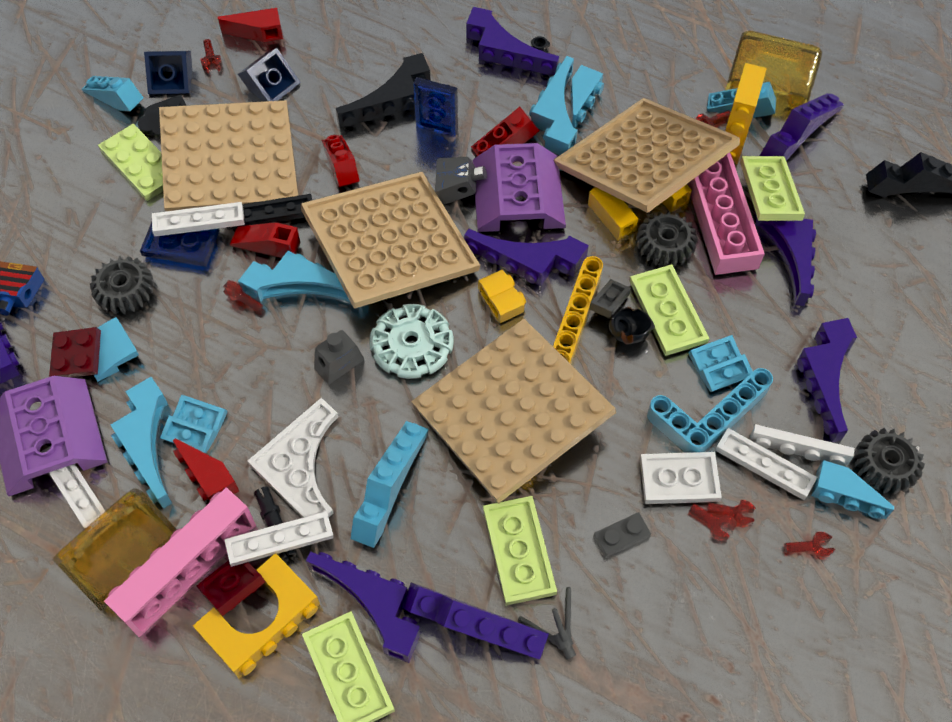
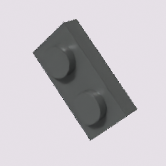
M610 279L591 301L589 309L602 316L611 318L629 296L631 288Z
M638 512L594 532L593 537L603 555L607 558L649 538L651 532Z

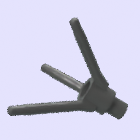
M567 587L565 596V630L556 608L552 609L559 632L555 635H551L522 616H519L518 620L524 625L548 633L547 639L552 644L557 645L559 651H563L566 659H570L576 656V653L572 647L574 643L571 638V588Z

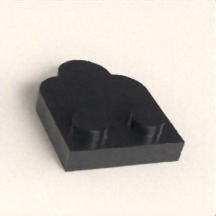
M180 94L148 106L144 112L145 116L141 117L138 121L139 129L143 133L153 134L155 138L161 140L159 107L186 106L182 95Z

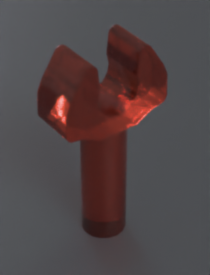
M205 39L203 44L206 56L200 59L202 68L209 72V65L216 64V68L219 71L222 67L220 55H214L211 40Z
M725 111L711 118L700 114L696 117V120L713 126L729 119L730 111Z
M231 280L225 283L223 293L231 300L235 301L238 299L258 313L262 310L263 304L244 293L239 284Z
M741 500L735 507L708 502L706 511L733 517L737 527H747L753 524L754 519L744 517L741 512L753 513L756 507L745 500Z
M695 503L689 510L690 513L711 526L713 530L711 536L716 540L727 541L730 536L725 531H722L720 526H726L732 531L736 528L734 520L728 514L722 517H715Z
M816 532L812 541L784 544L786 553L812 551L819 560L828 558L833 554L835 548L825 549L821 547V542H829L832 539V536L825 532Z

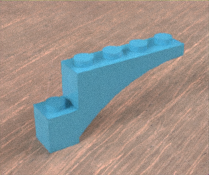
M566 56L564 61L558 64L554 77L551 76L549 78L546 90L541 91L537 104H533L529 112V116L536 127L545 131L543 135L545 148L558 155L563 154L576 144L578 131L571 124L564 98L567 83L573 73L574 58Z
M290 251L286 252L273 270L266 264L261 265L253 261L238 280L242 294L260 303L266 298L290 294H317L350 302L335 272L333 273L325 269L319 263L307 260L301 254H294Z
M149 377L125 391L130 399L126 403L132 412L110 424L115 432L111 436L118 447H125L126 452L122 454L129 465L135 464L138 470L134 473L140 483L143 485L147 482L150 489L146 492L152 502L155 504L159 501L164 509L171 505L172 502L165 491L159 474L156 443L161 415L168 403L153 378Z
M406 421L367 478L364 502L353 517L351 540L372 548L375 547L384 532L385 525L405 477L428 436V428Z

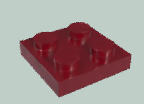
M97 327L54 332L49 377L61 376L72 378L98 374L101 330Z
M228 560L196 586L223 617L266 581L249 562L231 567Z

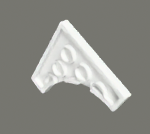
M322 398L247 461L249 466L302 518L327 511L328 517L334 514L333 509L322 497L315 479V457L318 446L327 429L339 417L338 413Z

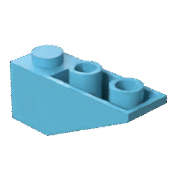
M583 65L579 67L571 83V124L573 128H576L579 122H583L587 109L592 108L596 95H600L604 88V83H602L603 73Z
M92 76L82 88L83 92L120 111H131L143 99V96L130 78Z
M770 82L762 84L753 118L775 114L776 96ZM738 88L710 93L707 110L709 112L730 114Z
M823 460L817 469V479L813 485L811 496L818 498L820 501L835 503L850 511H861L876 519H887L894 511V506L848 467Z

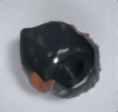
M629 306L618 310L608 322L609 330L614 337L627 345L645 340L651 331L655 329L652 319L646 312L640 308L634 310Z

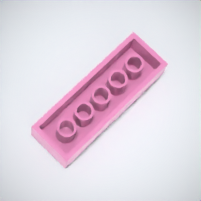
M729 152L687 183L692 190L691 199L715 275L759 269L765 254L731 153Z
M227 487L222 492L216 493L210 499V503L202 510L195 512L190 521L183 528L177 529L164 546L155 549L150 555L149 560L142 566L136 567L121 586L113 588L104 602L138 637H141L227 554L224 539L249 533L256 526L248 507Z

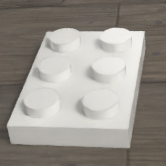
M715 452L641 454L640 465L645 504L721 501L722 496Z

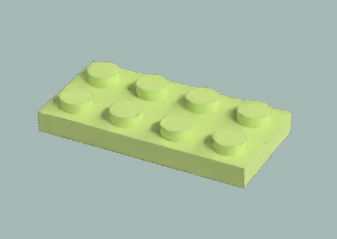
M134 123L98 144L100 151L146 201L163 192L162 154Z
M742 156L740 164L758 221H803L805 212L785 156Z
M673 265L630 276L629 282L643 311L649 315L655 325L653 332L665 356L708 343L710 338Z
M533 496L503 501L499 504L484 505L483 512L505 605L557 595Z
M352 611L302 634L338 722H374L395 712Z

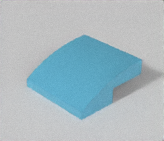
M117 317L98 327L101 330L98 374L94 375L97 382L119 372L117 366L139 356Z
M733 335L688 352L698 374L710 392L740 382L753 372L746 355L740 354Z
M181 394L173 416H168L160 438L174 443L173 440L176 438L207 453L228 411Z

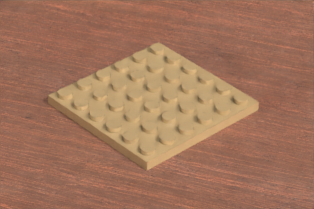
M642 98L555 158L554 162L560 170L648 213L739 146L740 137Z
M287 100L159 107L165 212L236 202L247 204L298 196Z
M423 172L301 203V211L354 309L474 273L480 269L478 260Z
M522 319L411 401L415 409L498 504L616 414L615 407L525 319Z

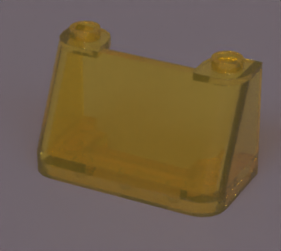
M745 31L740 37L725 90L738 88L745 63L765 67L767 69L763 83L770 82L774 93L788 96L787 104L791 109H794L809 102L821 62L822 51L814 45L755 31Z
M133 488L64 546L53 557V561L102 611L105 608H110L104 602L108 598L110 591L116 586H121L136 567L142 566L150 559V555L155 549L164 546L170 540L171 535L177 529L143 491Z

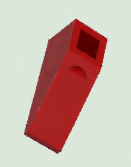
M277 8L218 17L222 34L260 42L283 39Z
M519 106L472 145L471 148L479 156L493 145L524 144L537 134L539 129Z
M330 135L327 139L322 140L338 186L341 187L360 182L355 158L343 136Z
M274 222L238 226L230 246L282 258L287 251L296 254L301 242L297 227Z
M176 438L173 440L177 448L173 452L180 464L184 461L187 464L188 468L185 469V472L191 482L197 480L200 487L196 490L204 502L206 500L210 501L216 493L222 492L226 487L233 494L239 492L234 479L223 462Z

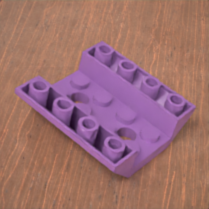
M538 143L493 145L474 158L473 164L475 167L484 166L487 172V179L476 181L475 201L478 232L500 231V221L543 219L544 229L566 228L560 172L554 162V159L558 156ZM518 161L523 165L515 166L512 163ZM518 196H523L526 198V200L521 202L517 201L515 198Z
M51 376L5 391L0 396V465L8 496L34 488L32 482L34 477L78 463L83 471L108 463L85 379ZM41 402V406L37 410H30L33 403ZM46 443L52 444L47 452H40L42 445Z

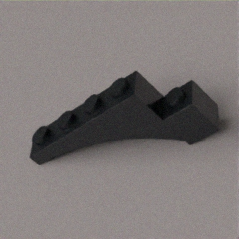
M423 53L404 57L403 63L396 73L372 93L352 103L337 107L336 115L339 127L351 126L418 108L419 99L416 88L431 85L430 69Z
M922 152L902 166L884 160L866 174L868 191L884 198L889 195L910 192L952 193V165Z

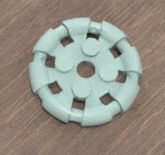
M405 304L401 308H392L385 312L376 321L377 325L375 328H372L369 339L370 350L374 352L373 358L376 363L387 373L393 372L397 374V377L405 379L421 378L423 374L429 373L431 375L439 370L447 362V355L451 354L454 344L453 331L449 330V323L446 318L435 309L429 310L425 308V305ZM422 317L427 318L425 323L419 321V319H421ZM385 329H392L390 333L384 331ZM434 330L440 331L439 333L434 334ZM408 336H415L418 338V340L414 343H408L405 341V339ZM389 345V349L383 350L384 346ZM434 346L440 348L439 352L434 351ZM397 358L402 363L401 365L395 363ZM424 359L425 364L418 366L417 361Z

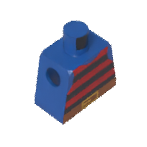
M0 261L1 315L8 316L12 307L26 308L29 306L44 282V277L38 267Z

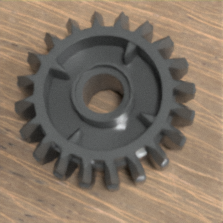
M659 211L657 216L651 214L649 219L645 218L638 228L636 240L638 242V249L641 250V256H647L648 262L654 260L655 265L663 263L664 267L668 264L673 265V267L677 263L682 265L685 260L691 258L696 249L695 245L698 239L696 229L692 228V222H686V216L679 218L678 213L670 215L669 211L666 215H663L661 211Z
M120 255L116 261L110 258V263H102V269H95L96 275L91 276L92 283H90V289L93 299L98 306L103 307L107 312L112 311L115 315L120 310L124 314H126L128 309L135 312V307H143L142 301H149V295L153 294V275L144 262L141 263L138 258L133 260L128 256L124 260Z
M885 428L880 429L879 432L874 430L869 435H865L861 440L862 442H859L854 458L857 460L855 467L860 468L858 476H866L865 482H872L874 490L882 487L883 493H887L889 490L893 494L898 493L900 490L904 492L910 487H914L917 480L922 477L925 463L921 461L924 454L917 453L920 446H913L911 444L913 438L907 440L904 438V432L897 435L895 429L890 430L889 433Z

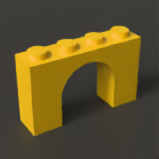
M748 63L744 65L725 129L726 132L740 137V145L730 152L733 162L736 164L739 162L767 69Z
M686 184L662 203L670 212H673L689 203L692 190ZM597 187L590 191L588 206L617 241L636 232L639 218L623 200Z
M276 553L257 569L266 581L264 584L278 598L279 602L276 618L266 629L253 634L241 633L231 627L214 607L193 625L198 634L238 679L242 675L246 676L255 669L257 661L263 656L266 657L273 653L277 648V643L284 637L291 636L297 630V625L303 619L312 617L320 605L318 597Z

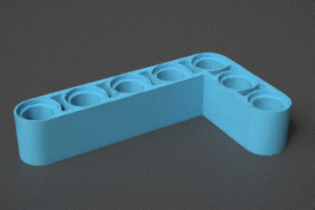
M764 368L754 370L698 423L668 397L663 395L655 396L651 400L648 409V420L684 453L706 452L725 434L728 428L730 429L767 394L773 382V376L770 371ZM740 396H745L748 400H745ZM659 408L662 409L664 412L661 413L656 411L655 409ZM724 410L730 411L732 415L725 413ZM673 424H678L682 428L678 429L674 427ZM707 425H712L716 427L717 430H713L709 428ZM691 440H696L701 445H695Z

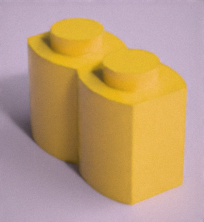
M503 270L478 280V290L499 323L523 313L526 304L523 293L521 291L518 292L514 288L515 283L510 274L507 275Z

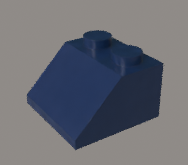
M277 48L267 51L238 73V76L248 90L263 102L278 101L301 83Z
M191 51L144 52L148 94L190 93L193 72Z

